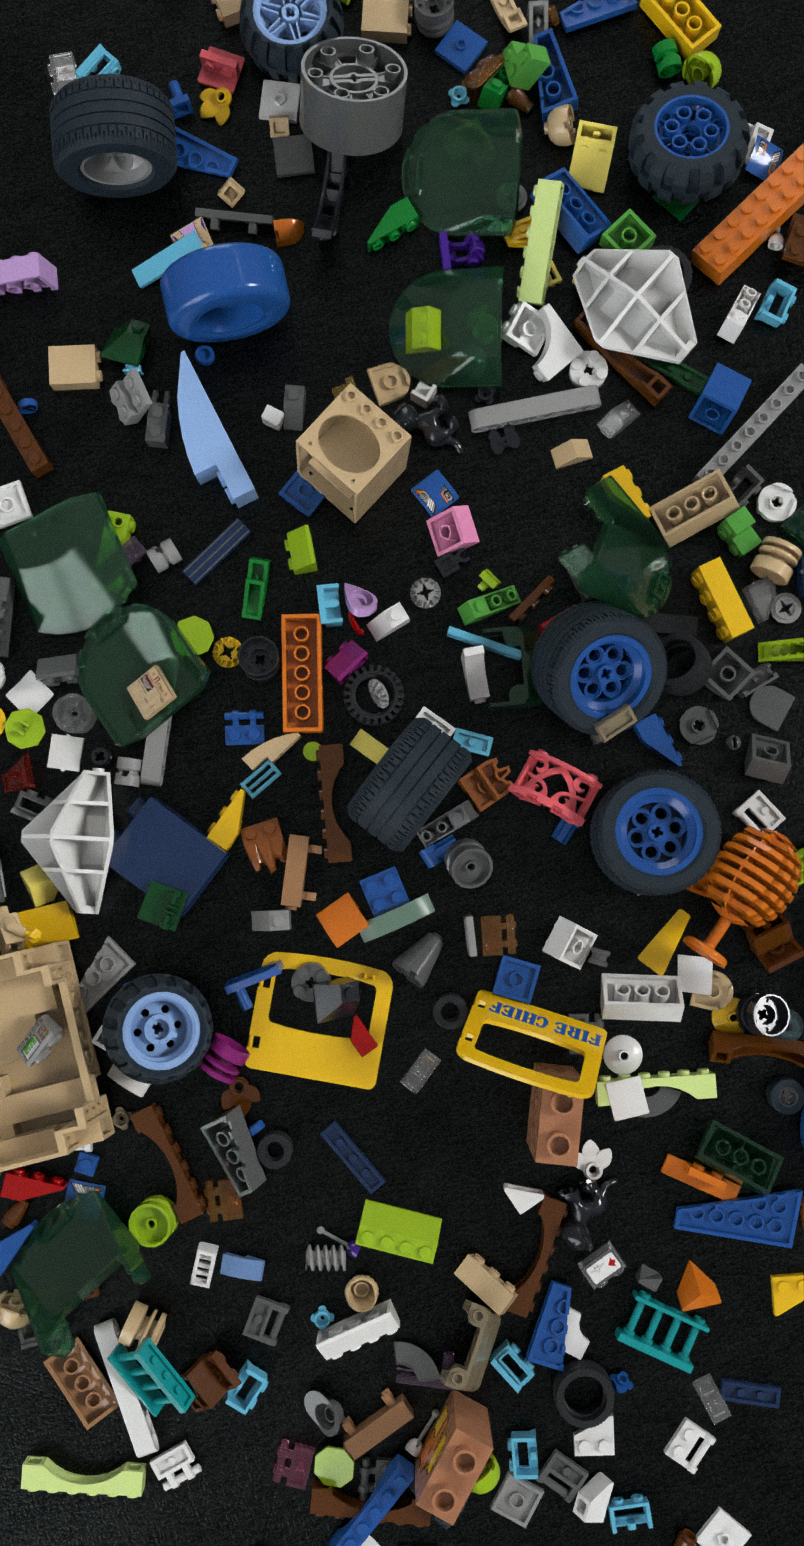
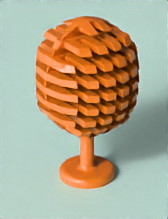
M752 826L743 830L744 834L737 833L732 837L731 842L727 841L723 845L724 850L718 852L716 858L718 861H715L711 867L713 872L708 873V881L714 887L707 884V892L721 906L719 907L712 903L721 917L704 942L692 936H686L683 942L692 950L722 968H725L727 965V960L715 950V947L731 923L749 927L742 920L744 919L759 928L766 923L763 919L772 921L778 916L775 912L783 913L787 908L785 903L790 904L794 899L792 893L795 894L798 891L799 885L797 882H801L802 877L800 872L802 870L801 859L794 852L798 851L791 841L777 831L760 827L764 831L761 832Z

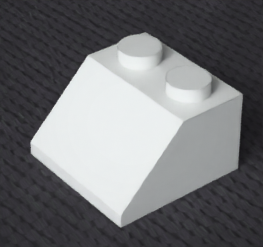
M559 916L542 951L581 970L598 935Z

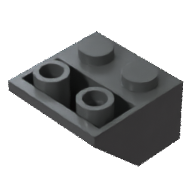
M70 654L38 659L36 680L42 682L43 685H48V687L59 686L60 682H67V684L79 683V680L84 679L81 656Z

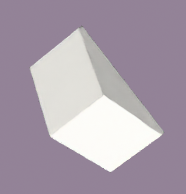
M508 1183L503 1184L504 1192L520 1215L544 1199L543 1190Z

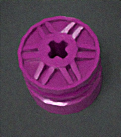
M215 1033L210 1044V1048L214 1053L206 1052L199 1066L214 1079L227 1084H233L235 1081L234 1076L239 1074V1070L234 1064L244 1066L250 1056V1052L233 1039L223 1034Z

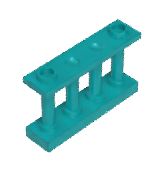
M633 1289L632 1294L635 1300H637V1304L627 1327L621 1328L617 1326L614 1333L616 1339L691 1374L694 1366L690 1361L689 1353L699 1330L701 1329L709 1333L710 1329L706 1324V1320L698 1315L690 1316L653 1299L646 1291L640 1290L638 1292ZM646 1304L656 1310L645 1335L640 1337L635 1334L634 1329ZM663 1313L674 1317L663 1344L658 1345L653 1343L652 1338ZM681 1321L692 1325V1328L682 1351L677 1354L671 1351L670 1347Z
M149 1337L143 1338L137 1349L132 1352H128L121 1343H118L107 1358L154 1417H157L164 1404L171 1403L179 1413H186L196 1397ZM136 1359H137L138 1362L142 1365L141 1367H140V1366L138 1365V1363L135 1361ZM146 1374H149L154 1381H151ZM158 1389H161L165 1396H163Z

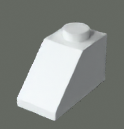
M398 602L369 622L367 627L377 642L409 623L410 618L401 603Z

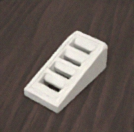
M199 1242L190 1281L191 1285L205 1288L210 1287L219 1248L218 1245ZM200 1259H204V1260L211 1261V1263H210V1262H206V1261H201ZM198 1267L209 1269V1271L199 1269ZM196 1274L207 1276V1279L196 1277Z

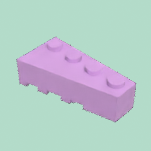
M30 252L25 256H12L10 259L0 260V295H5V291L15 294L23 293L22 289L40 292L43 287H51V290H58L57 268L39 253Z

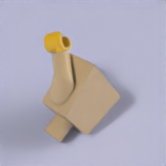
M8 906L0 907V948L2 955L25 950L26 938L32 944L41 939V931L34 928L29 932L26 927L21 925L17 912L10 913ZM29 945L26 949H31L34 947Z

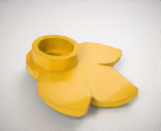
M220 87L217 90L212 88L205 89L199 95L200 99L204 102L200 108V117L206 119L215 116L219 126H222L230 116L231 92L224 87ZM224 94V99L219 100L220 96Z

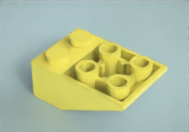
M583 120L579 121L569 173L582 189L604 193L618 127Z

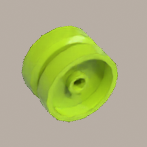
M153 1195L146 1198L131 1213L129 1231L132 1238L138 1244L145 1247H157L163 1244L176 1230L179 1223L173 1208L174 1202L162 1195Z

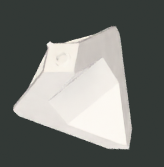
M594 249L586 257L583 256L577 263L578 268L572 276L594 341L604 349L680 364L697 344V338L679 257L670 250Z
M93 768L92 771L83 770L62 793L22 830L21 843L76 913L99 914L113 849L114 825L110 772H104L105 769Z

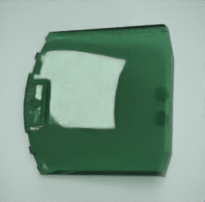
M93 492L68 498L6 531L0 540V547L38 631L42 633L57 635L78 633L97 626L116 613L115 610L128 600V595L137 585L136 578L100 493Z

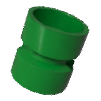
M675 39L662 40L652 48L660 78L673 77L683 69Z

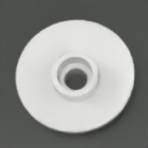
M617 1035L611 1038L604 1047V1062L614 1073L630 1074L642 1062L643 1053L640 1044L628 1035ZM623 1052L627 1053L626 1059H621Z

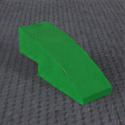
M257 557L249 559L242 609L243 618L261 620L270 559Z

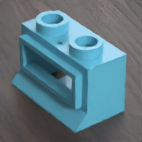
M99 44L75 73L77 78L88 76L91 72L95 73L98 70L97 65L102 59L108 64L99 74H120L122 69L119 61Z
M777 278L769 285L754 320L763 321L775 328L780 324L783 325L789 316L787 313L789 307L791 308L796 300L794 295L797 288ZM777 293L784 298L777 314L774 315L768 311Z
M338 583L316 585L321 624H325L326 628L342 626L343 618H341Z
M506 1339L490 1354V1363L511 1387L519 1393L521 1388L535 1375L533 1369L535 1366L532 1362L527 1361L526 1358L524 1359L520 1354L521 1350L514 1342L511 1344ZM507 1353L524 1370L519 1377L501 1360Z
M248 1359L238 1373V1378L242 1383L236 1389L228 1390L225 1394V1403L246 1415L249 1409L252 1410L254 1408L257 1396L260 1392L263 1393L268 1385L267 1373L254 1366ZM251 1375L257 1380L243 1399L237 1393L248 1376Z
M536 1430L511 1431V1438H507L508 1451H512V1458H509L510 1472H514V1480L538 1479L539 1466ZM518 1442H527L529 1465H519Z
M633 1494L631 1499L623 1500V1497H614L608 1503L610 1526L613 1534L617 1533L616 1527L627 1526L628 1530H635L636 1524L647 1523L649 1529L653 1528L650 1505L646 1496ZM643 1506V1512L614 1516V1511Z

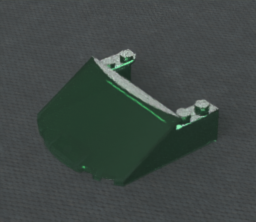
M609 475L587 488L585 492L584 504L586 507L593 509L599 522H603L592 552L582 543L569 551L561 552L558 560L571 573L573 578L578 581L577 591L615 608L624 610L638 618H647L657 613V610L663 607L670 593L672 575L669 574V568L672 567V561H668L667 553L671 552L663 536L618 482Z
M95 1190L89 1191L86 1194H77L75 1198L70 1201H63L52 1209L30 1233L32 1237L26 1245H22L19 1250L22 1253L18 1262H14L11 1268L41 1354L58 1358L68 1356L76 1344L65 1317L123 1264L126 1273L131 1275L132 1280L137 1284H144L151 1278L139 1251L141 1244L99 1192Z

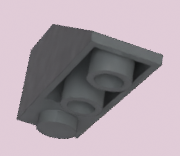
M470 799L423 826L417 832V835L426 848L472 821L479 814Z

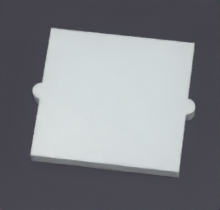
M52 734L47 767L61 769L63 772L65 770L80 772L84 738L72 737L70 734H66V736Z

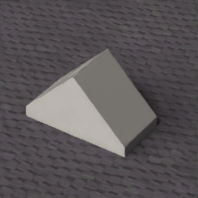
M548 0L529 1L526 19L528 41L531 44H534V35L548 29Z

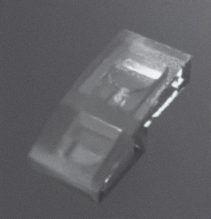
M425 1048L400 1083L417 1094L441 1060Z
M710 1373L692 1382L714 1425L732 1416Z

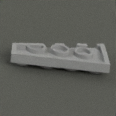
M110 936L106 938L104 945L98 951L93 963L84 974L85 976L79 984L85 1005V1013H88L136 965Z

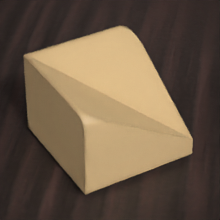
M230 176L217 195L233 208L244 195L245 189Z

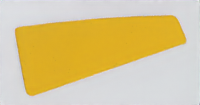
M679 909L641 952L638 959L658 975H664L690 919V915L684 910Z

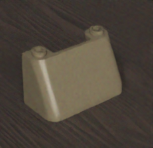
M465 1299L462 1309L468 1313V1322L477 1327L465 1365L454 1363L451 1369H442L439 1380L447 1387L473 1392L481 1385L501 1318L491 1308Z

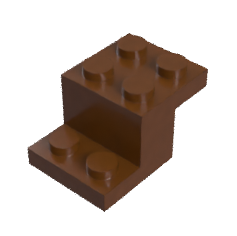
M794 213L787 229L783 248L781 249L783 252L782 260L804 266V215Z
M775 912L778 916L772 921L763 919L766 923L759 928L742 919L749 926L741 927L747 935L750 948L769 973L804 956V950L793 938L789 921L779 912Z
M217 1350L201 1355L185 1373L180 1374V1377L196 1396L190 1405L196 1413L212 1409L228 1390L236 1389L242 1383L238 1378L239 1375L236 1370L230 1368L226 1363L225 1356Z

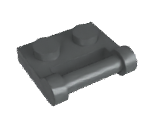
M257 1294L242 1335L270 1346H276L278 1333L285 1315L290 1310V1306ZM272 1310L278 1311L270 1335L264 1334Z
M554 1449L542 1469L539 1470L538 1479L535 1480L546 1484L563 1496L566 1502L571 1503L589 1476V1473L563 1453ZM552 1473L557 1478H559L567 1485H569L570 1488L566 1489L558 1482L550 1478L548 1474Z

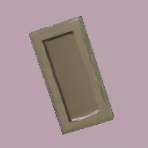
M626 703L593 726L601 741L605 743L638 720L630 705Z

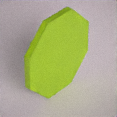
M197 616L179 621L172 635L178 651L190 657L208 652L214 640L209 622Z
M29 708L12 712L4 724L8 742L20 749L39 745L46 733L43 717Z
M327 1446L315 1456L314 1473L324 1485L341 1488L353 1479L355 1461L344 1448Z

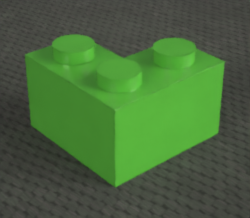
M511 41L501 54L510 87L529 91L551 64L546 47L531 43L524 44Z
M745 506L727 517L717 527L719 537L728 543L729 551L733 556H737L738 559L762 543L751 527L756 521Z

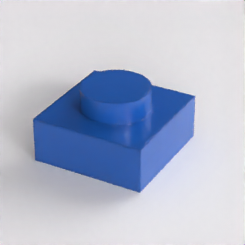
M81 1150L74 1171L93 1177L100 1156Z

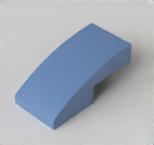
M226 1252L223 1253L220 1274L240 1279L262 1281L265 1260L249 1255L242 1257Z

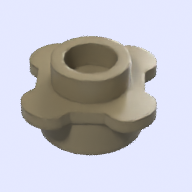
M117 1107L115 1109L116 1113L112 1117L113 1125L126 1130L129 1127L128 1123L131 1120L130 1115L132 1112L125 1111L123 1107Z

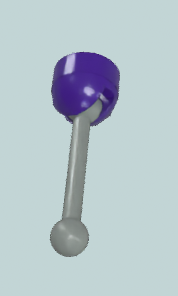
M319 1226L317 1228L318 1234H324L346 1246L347 1253L351 1257L356 1258L361 1248L360 1245L355 1244L356 1240L347 1243L325 1231L324 1227Z

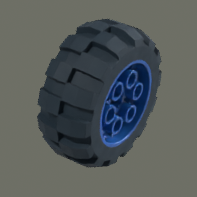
M681 81L670 84L666 91L659 89L638 109L632 121L628 143V160L632 172L635 176H638L640 185L647 192L650 193L652 190L657 192L658 199L671 203V200L674 199L680 200L681 205H694L701 198L705 202L713 199L722 193V189L726 190L734 183L740 174L741 168L744 166L750 142V129L747 119H745V113L737 100L730 101V95L727 91L720 87H717L716 90L707 87V82L694 81L693 85H684V82Z

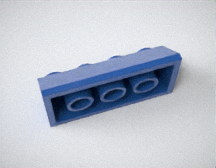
M565 167L543 179L562 181L564 184L557 230L572 248L580 254L599 240L612 223ZM532 191L530 197L535 202V197H533Z

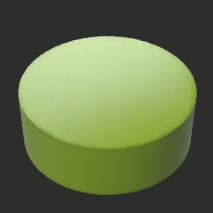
M317 742L307 743L303 749L305 758L310 761H316V750H319L320 744Z

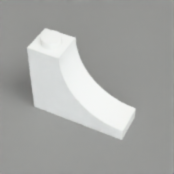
M549 303L538 310L545 326L546 338L543 352L538 361L532 366L535 377L539 381L542 380V382L549 381L583 352V349Z
M483 645L465 648L461 654V661L470 702L474 701L475 704L485 703L490 694L486 677Z

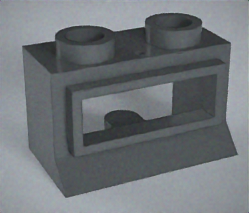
M749 464L742 467L728 482L731 491L744 478L751 483L746 491L737 499L740 508L749 503L747 499L751 495L755 496L762 489L760 485L765 481Z
M27 788V791H20L10 812L32 821L38 813L23 807L26 798L46 807L54 799L47 796L43 799L38 796V792Z

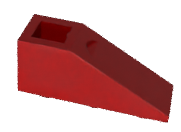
M18 1167L6 1172L0 1197L22 1201L64 1190L69 1182L63 1181V1178L57 1176L52 1178L45 1177L41 1172H25L24 1168Z

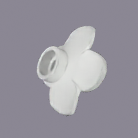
M590 1139L587 1140L583 1145L582 1153H578L576 1168L582 1170L586 1178L590 1180L599 1179L603 1169L611 1163V1149L606 1148L599 1151L595 1142ZM591 1166L596 1167V1171L593 1173L589 1172Z

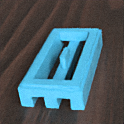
M268 759L240 785L254 799L282 773ZM268 765L271 766V768L266 773H264L258 780H256L250 787L246 786ZM273 771L276 772L275 775H273L267 782H265V783H264L260 788H258L254 793L251 792V790H253L259 783H261V782H262L266 777H268Z

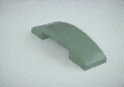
M428 893L379 916L368 919L367 922L370 925L359 932L363 942L366 943L433 913L435 909Z

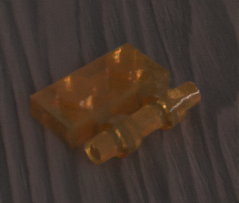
M491 54L484 60L481 59L476 64L477 67L465 75L461 85L466 88L469 86L470 89L479 88L505 59L501 54L494 56Z
M507 914L505 923H501L500 915L480 916L483 956L503 955V947H508V954H516L518 942L515 939L516 922H514V914ZM501 929H507L508 940H502Z
M229 1178L219 1179V1188L213 1187L212 1180L205 1182L206 1189L204 1194L208 1201L207 1215H210V1222L218 1221L217 1214L220 1213L223 1215V1221L244 1217L241 1197L237 1194ZM220 1195V1206L216 1205L215 1196Z

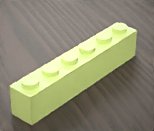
M538 179V184L534 186L533 197H535V202L530 208L532 221L531 226L528 225L526 236L529 239L528 245L524 247L523 251L525 263L520 269L522 281L521 286L517 288L516 294L519 302L525 301L529 305L544 306L564 192L562 181Z

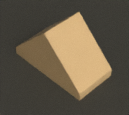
M570 439L550 451L556 469L593 458L587 439Z

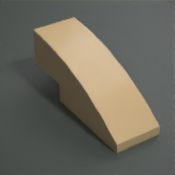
M297 732L273 738L251 750L242 760L255 771L267 759L275 763L302 736Z

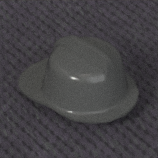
M309 1391L304 1398L307 1413L325 1435L335 1436L339 1431L340 1424L345 1421L341 1404L335 1399H327L318 1391Z

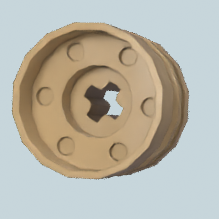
M767 536L759 548L761 554L755 556L750 570L768 582L777 585H787L793 574L791 567L797 566V560H800L802 551L786 540Z
M136 1301L117 1342L130 1347L136 1339L139 1340L138 1347L143 1338L149 1337L157 1346L165 1328L167 1314L162 1313L159 1321H157L155 1317L158 1310L155 1309L150 1317L146 1316L148 1305Z

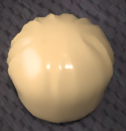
M362 1274L356 1275L349 1280L344 1293L349 1306L354 1311L367 1312L374 1307L379 1295V1288L373 1278Z

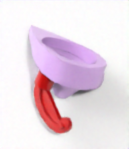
M344 583V595L349 610V622L358 635H363L364 631L359 628L354 617H366L377 611V598L367 590Z

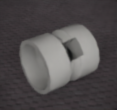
M170 538L161 542L160 547L154 546L146 551L158 573L168 569L169 564L174 565L183 560Z
M118 757L116 767L119 771L115 773L114 784L139 787L141 776L138 775V772L142 770L143 760Z

